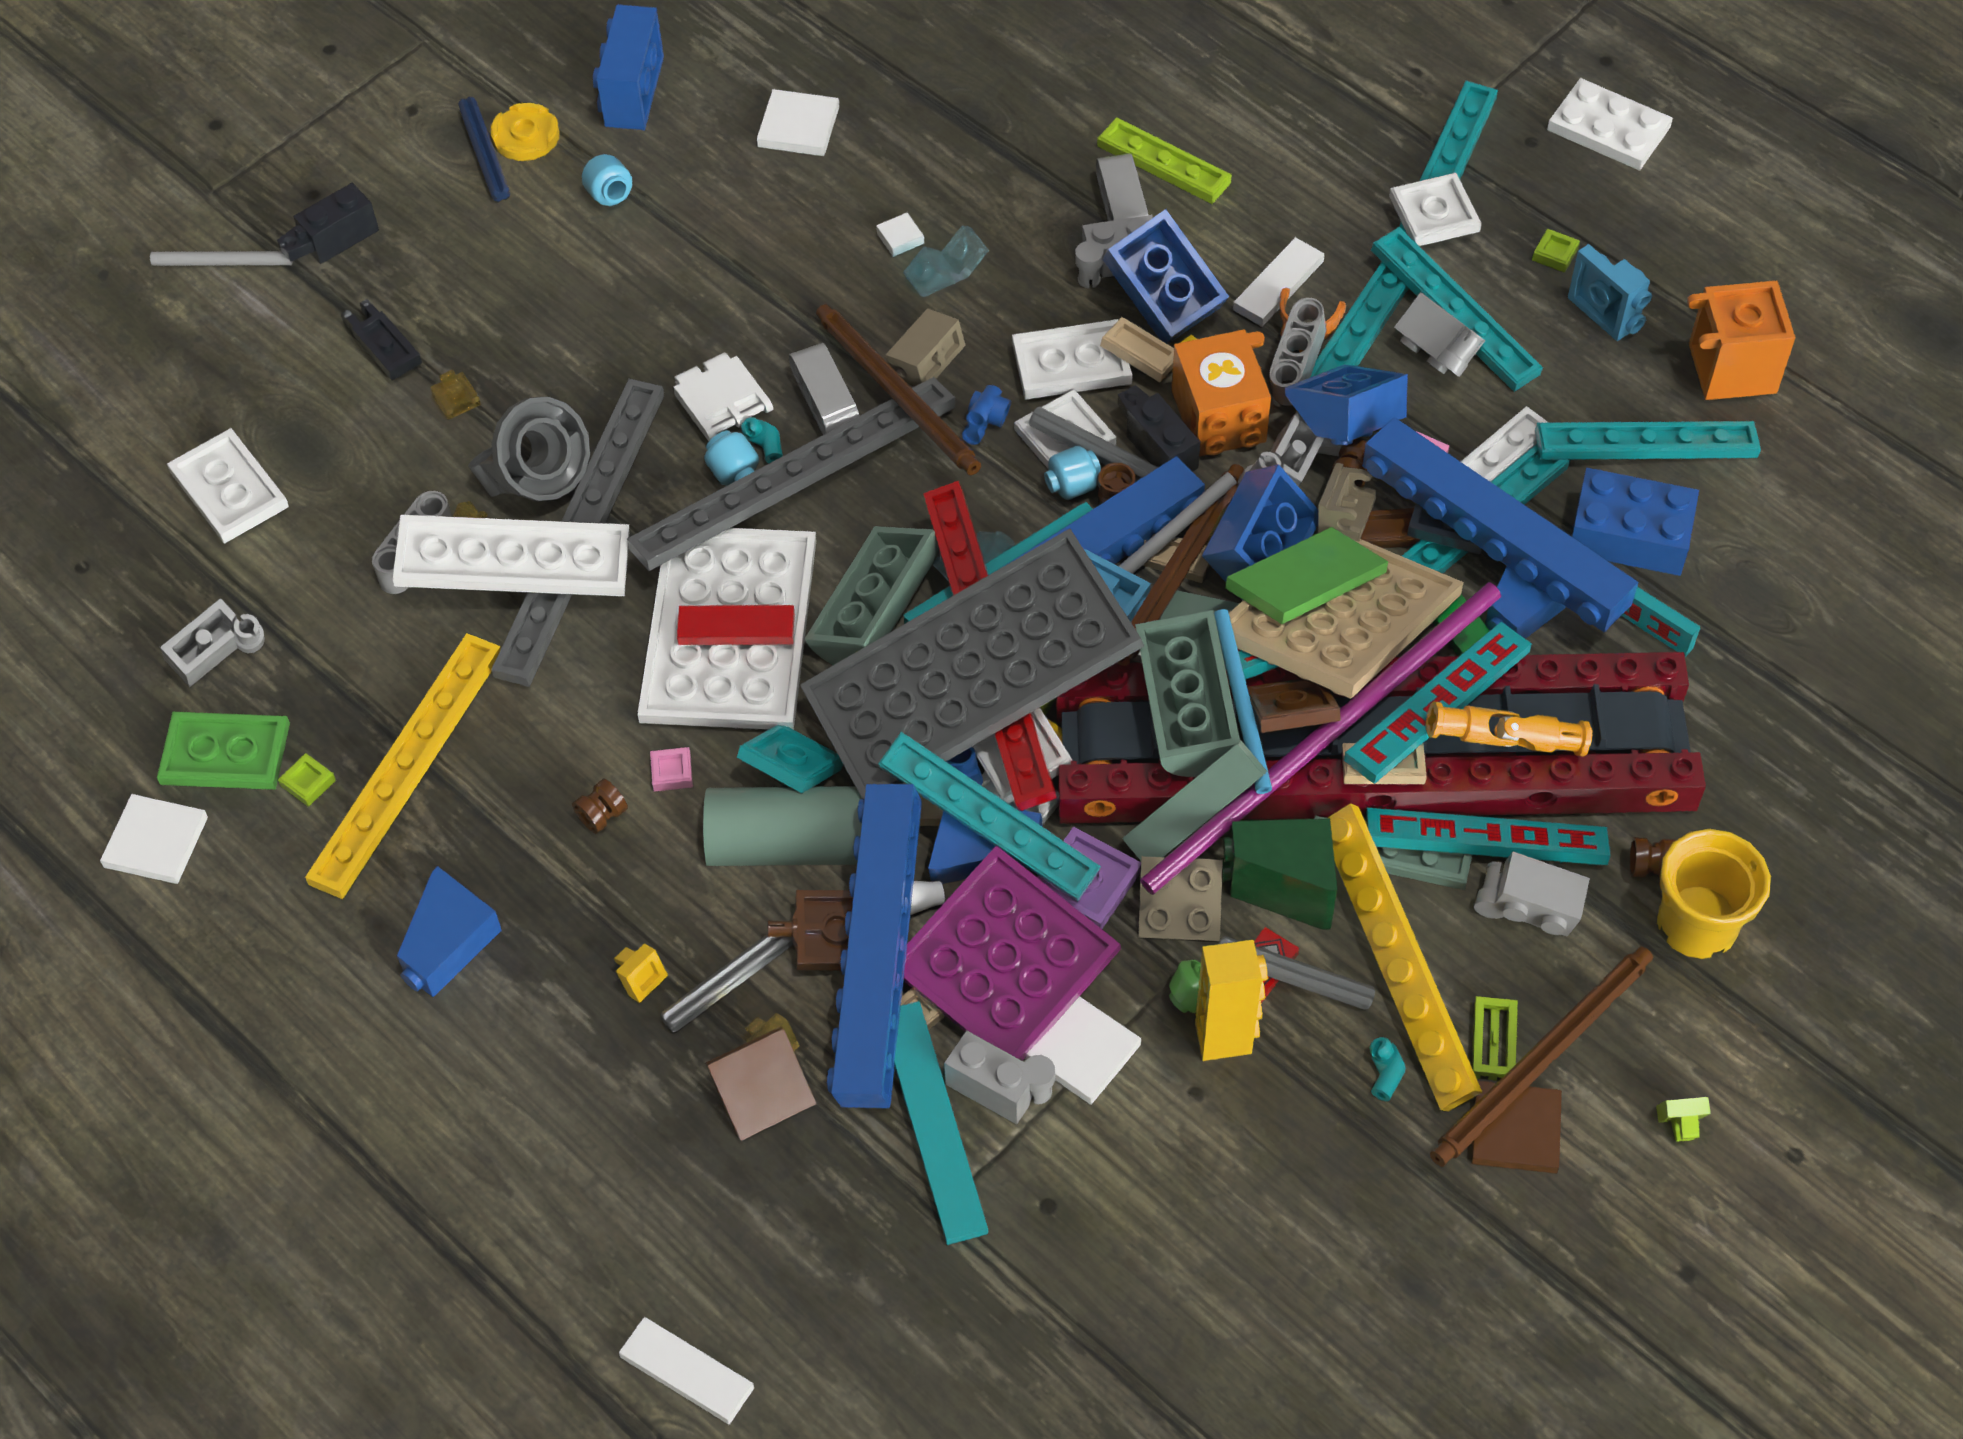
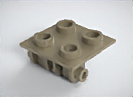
M1141 856L1140 879L1166 857ZM1195 859L1154 895L1147 892L1140 882L1138 938L1220 941L1223 860Z

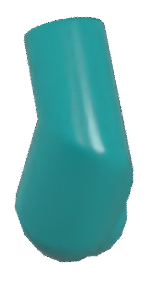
M749 417L743 421L741 425L742 433L749 441L763 447L767 463L783 457L780 434L775 426L765 421L757 420L754 417Z
M1379 1037L1372 1041L1369 1048L1372 1060L1380 1074L1371 1092L1379 1100L1388 1102L1400 1083L1406 1067L1395 1044L1391 1043L1388 1038Z

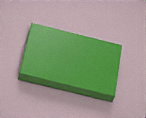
M172 712L157 775L160 785L276 790L290 726L288 717Z

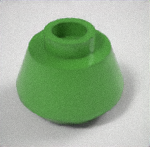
M1196 960L1181 961L1169 984L1171 990L1169 994L1170 1000L1184 1013L1190 1011L1196 1014L1201 963Z

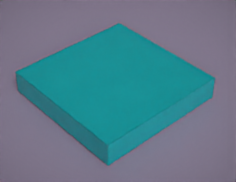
M777 725L740 745L737 758L800 793H804L839 772L843 766L842 760L834 751L790 727Z

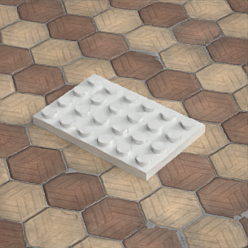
M729 528L660 565L638 709L639 723L771 729L781 725L794 730L817 541L816 532ZM794 605V643L778 645H678L679 606Z

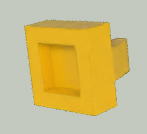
M645 943L637 951L625 947L614 958L615 962L621 965L616 970V973L629 997L639 1003L668 976L655 949Z

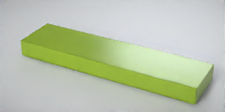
M1117 117L1097 138V147L1115 156L1131 153L1135 166L1211 204L1217 200L1231 183L1232 174Z

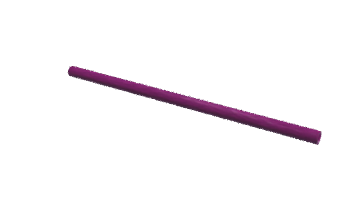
M1489 582L1341 707V721L1320 725L1268 770L1272 785L1270 792L1265 794L1256 793L1253 783L1140 879L1146 891L1154 895L1232 827V821L1242 820L1501 598L1499 589Z

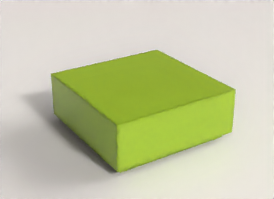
M1547 228L1533 253L1532 261L1565 273L1579 249L1580 241Z
M305 753L278 781L283 789L309 807L336 779L334 773Z

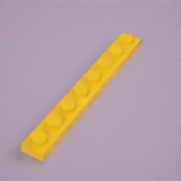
M466 633L307 873L305 878L308 885L340 899L345 897L491 673V669L501 650L500 646Z
M1350 803L1326 818H1330L1334 861L1439 1108L1449 1112L1482 1093V1090L1358 806Z

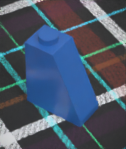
M1507 566L1497 586L1501 593V598L1488 608L1485 625L1491 631L1502 622L1526 639L1565 609L1566 606L1553 601L1546 592L1533 583L1524 581L1517 572Z
M1026 810L1020 811L1043 827L1041 813ZM943 811L928 867L931 882L941 881L944 884L966 879L995 846Z
M435 868L431 873L397 954L403 970L400 974L401 978L413 990L419 991L423 989L431 997H434L502 931L496 911L441 868Z

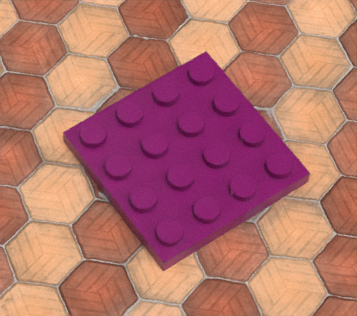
M996 845L907 943L903 981L937 1007L963 1031H969L1023 1061L1026 1058V1054L1057 1023L1121 950V945Z

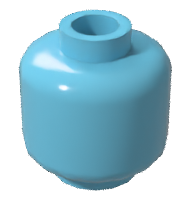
M603 154L595 156L589 160L582 172L584 188L601 205H617L624 201L631 192L633 184L629 170L612 155Z
M726 430L714 436L706 444L705 463L722 485L728 486L754 472L759 463L757 452L742 433H731Z
M1074 446L1049 458V471L1044 472V478L1051 493L1058 492L1065 500H1071L1097 488L1101 467L1092 450L1086 451L1081 446Z

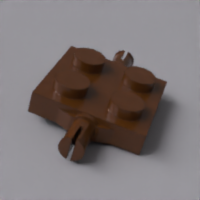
M796 890L795 913L792 921L768 920V938L792 937V942L796 948L797 970L841 971V954L843 950H848L849 936H847L845 931V917L848 911H852L853 906L850 890Z

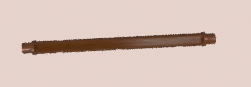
M827 304L821 305L817 309L816 315L821 320L822 326L829 331L959 469H964L968 475L976 474L981 468V463L975 458L974 451L953 432L837 310L832 309Z
M1233 464L1228 471L1222 474L1223 476L1227 472L1235 478L1237 484L1193 521L1131 621L1135 630V624L1156 621L1161 618L1189 572V568L1194 564L1239 486V477L1244 472L1242 466ZM1140 649L1117 663L1122 666L1129 665L1132 658L1138 656Z
M1641 946L1632 954H1627L1604 977V980L1598 986H1595L1448 1132L1439 1138L1438 1145L1430 1152L1433 1162L1443 1167L1452 1158H1458L1482 1131L1547 1069L1553 1060H1556L1617 997L1646 971V966L1653 960L1652 953L1647 948Z

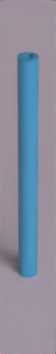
M1221 609L1214 612L1221 650L1244 744L1267 770L1254 783L1256 793L1265 794L1272 790V785L1229 612L1226 609Z

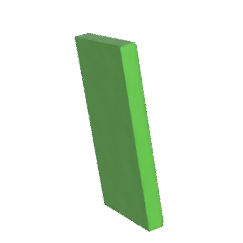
M1330 527L1228 576L1225 588L1275 621L1284 624L1386 573L1388 561L1333 527Z

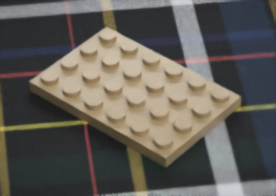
M1360 539L1359 542H1356L1388 561L1386 573L1284 624L1275 621L1246 601H1242L1229 612L1238 649L1267 661L1268 664L1288 670L1302 679L1324 686L1338 695L1352 698L1461 595L1464 582Z

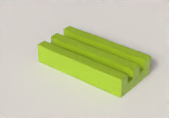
M1476 996L1473 1017L1472 1069L1477 1079H1480V1076H1488V1080L1497 1081V1077L1503 1078L1516 1065L1518 1000ZM1484 1008L1490 1009L1489 1065L1482 1064ZM1500 1010L1507 1011L1505 1067L1498 1066Z

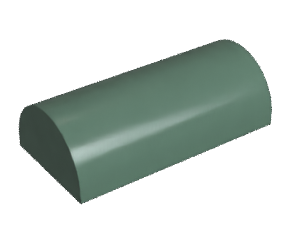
M874 526L804 640L809 647L822 659L835 665L892 632L940 553L935 531L932 529Z
M1214 610L1135 624L1136 631L1144 644V647L1140 649L1161 765L1166 771L1178 776H1198L1240 741Z
M856 786L812 787L804 793H800L791 787L707 788L703 813L706 866L857 864L858 860H855L854 840L856 836L861 835L862 823L858 819V804L862 797Z

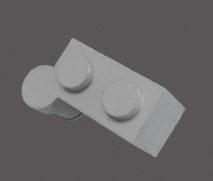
M1152 215L1083 225L1082 243L1075 249V263L1079 268V285L1089 288V280H1092L1094 288L1100 283V274L1103 278L1114 276L1103 261L1107 250L1153 218Z
M1423 293L1417 296L1394 327L1404 335L1400 340L1415 353H1418L1422 348L1431 355L1427 360L1428 363L1443 374L1449 369L1459 377L1468 367L1469 361L1485 342L1483 338Z
M1296 412L1278 434L1271 450L1263 452L1254 465H1250L1239 477L1238 484H1240L1245 473L1248 471L1279 464L1299 486L1324 438L1315 436L1301 415Z
M220 598L163 644L160 649L164 660L191 687L237 648L245 653H254L260 650L265 641L264 631L253 615L243 614L240 616L241 621H239L236 614Z
M1512 852L1507 858L1502 873H1499L1502 865L1501 862H1491L1487 865L1484 885L1477 893L1474 906L1475 911L1480 915L1494 919L1505 917L1511 921H1523L1540 927L1548 934L1566 937L1580 922L1590 878L1516 852Z
M969 1031L964 1033L944 1063L947 1086L1015 1124H1018L1030 1106V1100L1033 1096L1035 1104H1043L1052 1095V1086L1055 1082V1065L1052 1060L1043 1055H1034L1023 1062Z

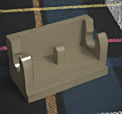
M927 308L886 354L887 361L903 369H898L896 373L907 384L917 386L932 377L936 379L966 346L959 320Z
M1341 463L1335 464L1318 505V533L1333 527L1352 540L1360 541L1376 500V490L1367 487L1360 488L1354 481H1370L1372 475L1368 471L1343 467Z

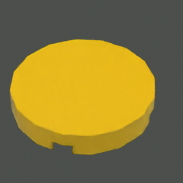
M521 103L510 106V111L505 112L503 115L501 111L495 116L491 124V138L494 147L498 153L512 160L528 161L545 156L555 148L559 140L557 118L549 113L548 108L539 104Z

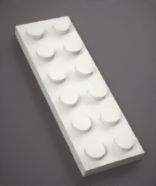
M401 515L393 572L394 586L625 596L629 525Z

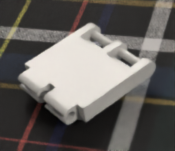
M724 352L703 363L705 372L702 373L695 366L674 377L676 380V386H674L676 398L708 441L716 436L717 433L734 425L740 427L743 421L762 411L768 413L773 410L770 399L737 356L730 359Z

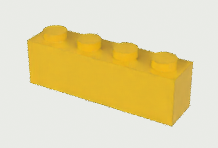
M1254 940L1202 947L1195 1026L1203 1061L1252 1054L1254 1038L1260 1037L1258 1019H1262L1260 1000L1265 999L1263 981L1267 980L1268 975L1264 955H1257Z

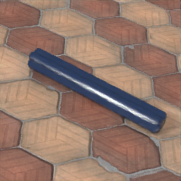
M470 96L467 99H461L458 103L460 113L491 197L496 202L502 199L507 200L510 196L509 187L477 101Z

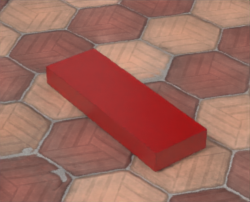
M794 605L679 606L678 645L793 644Z

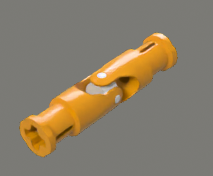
M1434 701L1430 704L1426 717V731L1428 737L1437 738L1439 735L1456 736L1464 742L1505 747L1519 745L1529 750L1551 753L1555 749L1574 751L1576 756L1583 757L1587 755L1592 741V727L1589 721L1580 720L1577 724L1559 722L1557 717L1543 715L1520 718L1519 714L1511 711L1465 706L1463 709L1443 707L1441 702ZM1490 717H1501L1495 726L1494 736L1489 729Z

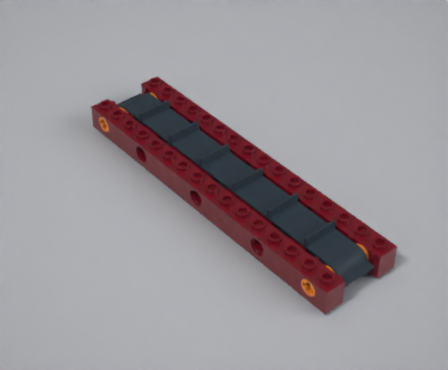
M1684 652L1526 655L1467 705L1511 711L1519 714L1520 718L1543 715L1557 717L1559 722L1577 724L1580 720L1589 721L1592 727V741L1588 753L1584 757L1576 756L1574 751L1555 749L1551 753L1529 750L1519 745L1505 747L1464 742L1456 736L1439 735L1437 738L1429 737L1423 742L1426 766L1425 784H1344L1342 744L1357 743L1459 656L1431 657L1242 820L1315 819V816L1328 818L1350 803L1359 807L1363 818L1366 817L1367 808L1465 816L1697 811L1706 784L1701 753L1691 752L1683 707L1689 687ZM1400 657L1394 658L1392 661H1390L1361 690H1363L1368 684H1370L1375 678H1377L1382 672H1384ZM1115 663L1056 697L1057 722H1062V743L1073 760L1071 765H1059L1060 823L1142 822L1196 778L1174 775L1166 771L1161 765L1142 663H1129L1127 666ZM1277 667L1245 680L1247 687L1302 678L1288 670ZM1228 679V684H1229V689H1230V694H1231V699H1232L1234 714H1235V718H1236V723H1237L1239 738H1240V741H1242V742L1244 743L1243 736H1242V732H1241V728H1240V723H1239V719H1238V715H1237V711H1236V707H1235V703H1234V699H1233V695H1232V691H1231V687H1230V683H1229V679ZM1330 690L1340 708L1352 699L1344 695H1338ZM1490 717L1489 729L1494 736L1495 726L1501 717ZM1322 724L1261 733L1257 725L1267 769L1269 770Z

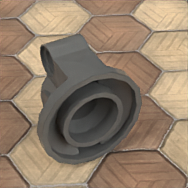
M551 397L525 398L506 410L497 422L491 442L492 447L474 457L468 464V467L491 497L504 493L516 494L533 501L558 499L574 490L585 475L590 458L589 434L581 417L567 403ZM523 435L529 439L532 447L531 456L526 463H524L521 457L520 448Z

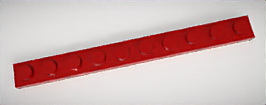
M959 481L923 493L953 596L989 575ZM1030 712L995 733L1015 804L1019 811L1057 799L1035 723Z

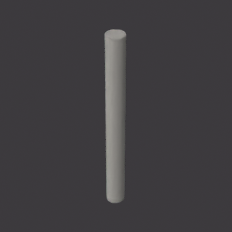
M281 251L151 252L150 254L152 266L292 265L293 263Z
M1225 473L1119 567L1132 574L1136 572L1237 484L1235 478L1230 473Z

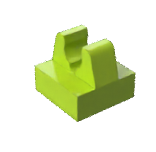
M1708 1097L1666 1100L1656 1106L1658 1122L1672 1123L1676 1142L1699 1138L1698 1119L1711 1114Z

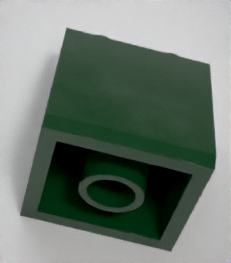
M1330 818L1232 821L1231 836L1223 838L1224 857L1221 858L1223 860L1222 882L1230 883V896L1313 927L1331 930L1337 895V881Z

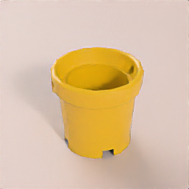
M1705 829L1693 831L1674 841L1662 859L1660 875L1662 900L1657 919L1659 930L1662 926L1663 931L1668 936L1666 942L1671 948L1685 956L1700 959L1711 958L1713 952H1719L1723 949L1724 952L1729 950L1738 937L1743 925L1757 916L1769 897L1771 875L1764 857L1750 842L1732 832Z

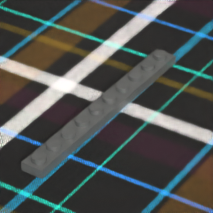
M934 377L912 388L938 416L955 408V396ZM891 399L627 538L628 549L650 571L919 426Z
M628 379L587 466L585 475L581 479L561 522L606 523L663 400V386ZM527 593L491 669L494 678L530 687L572 594Z

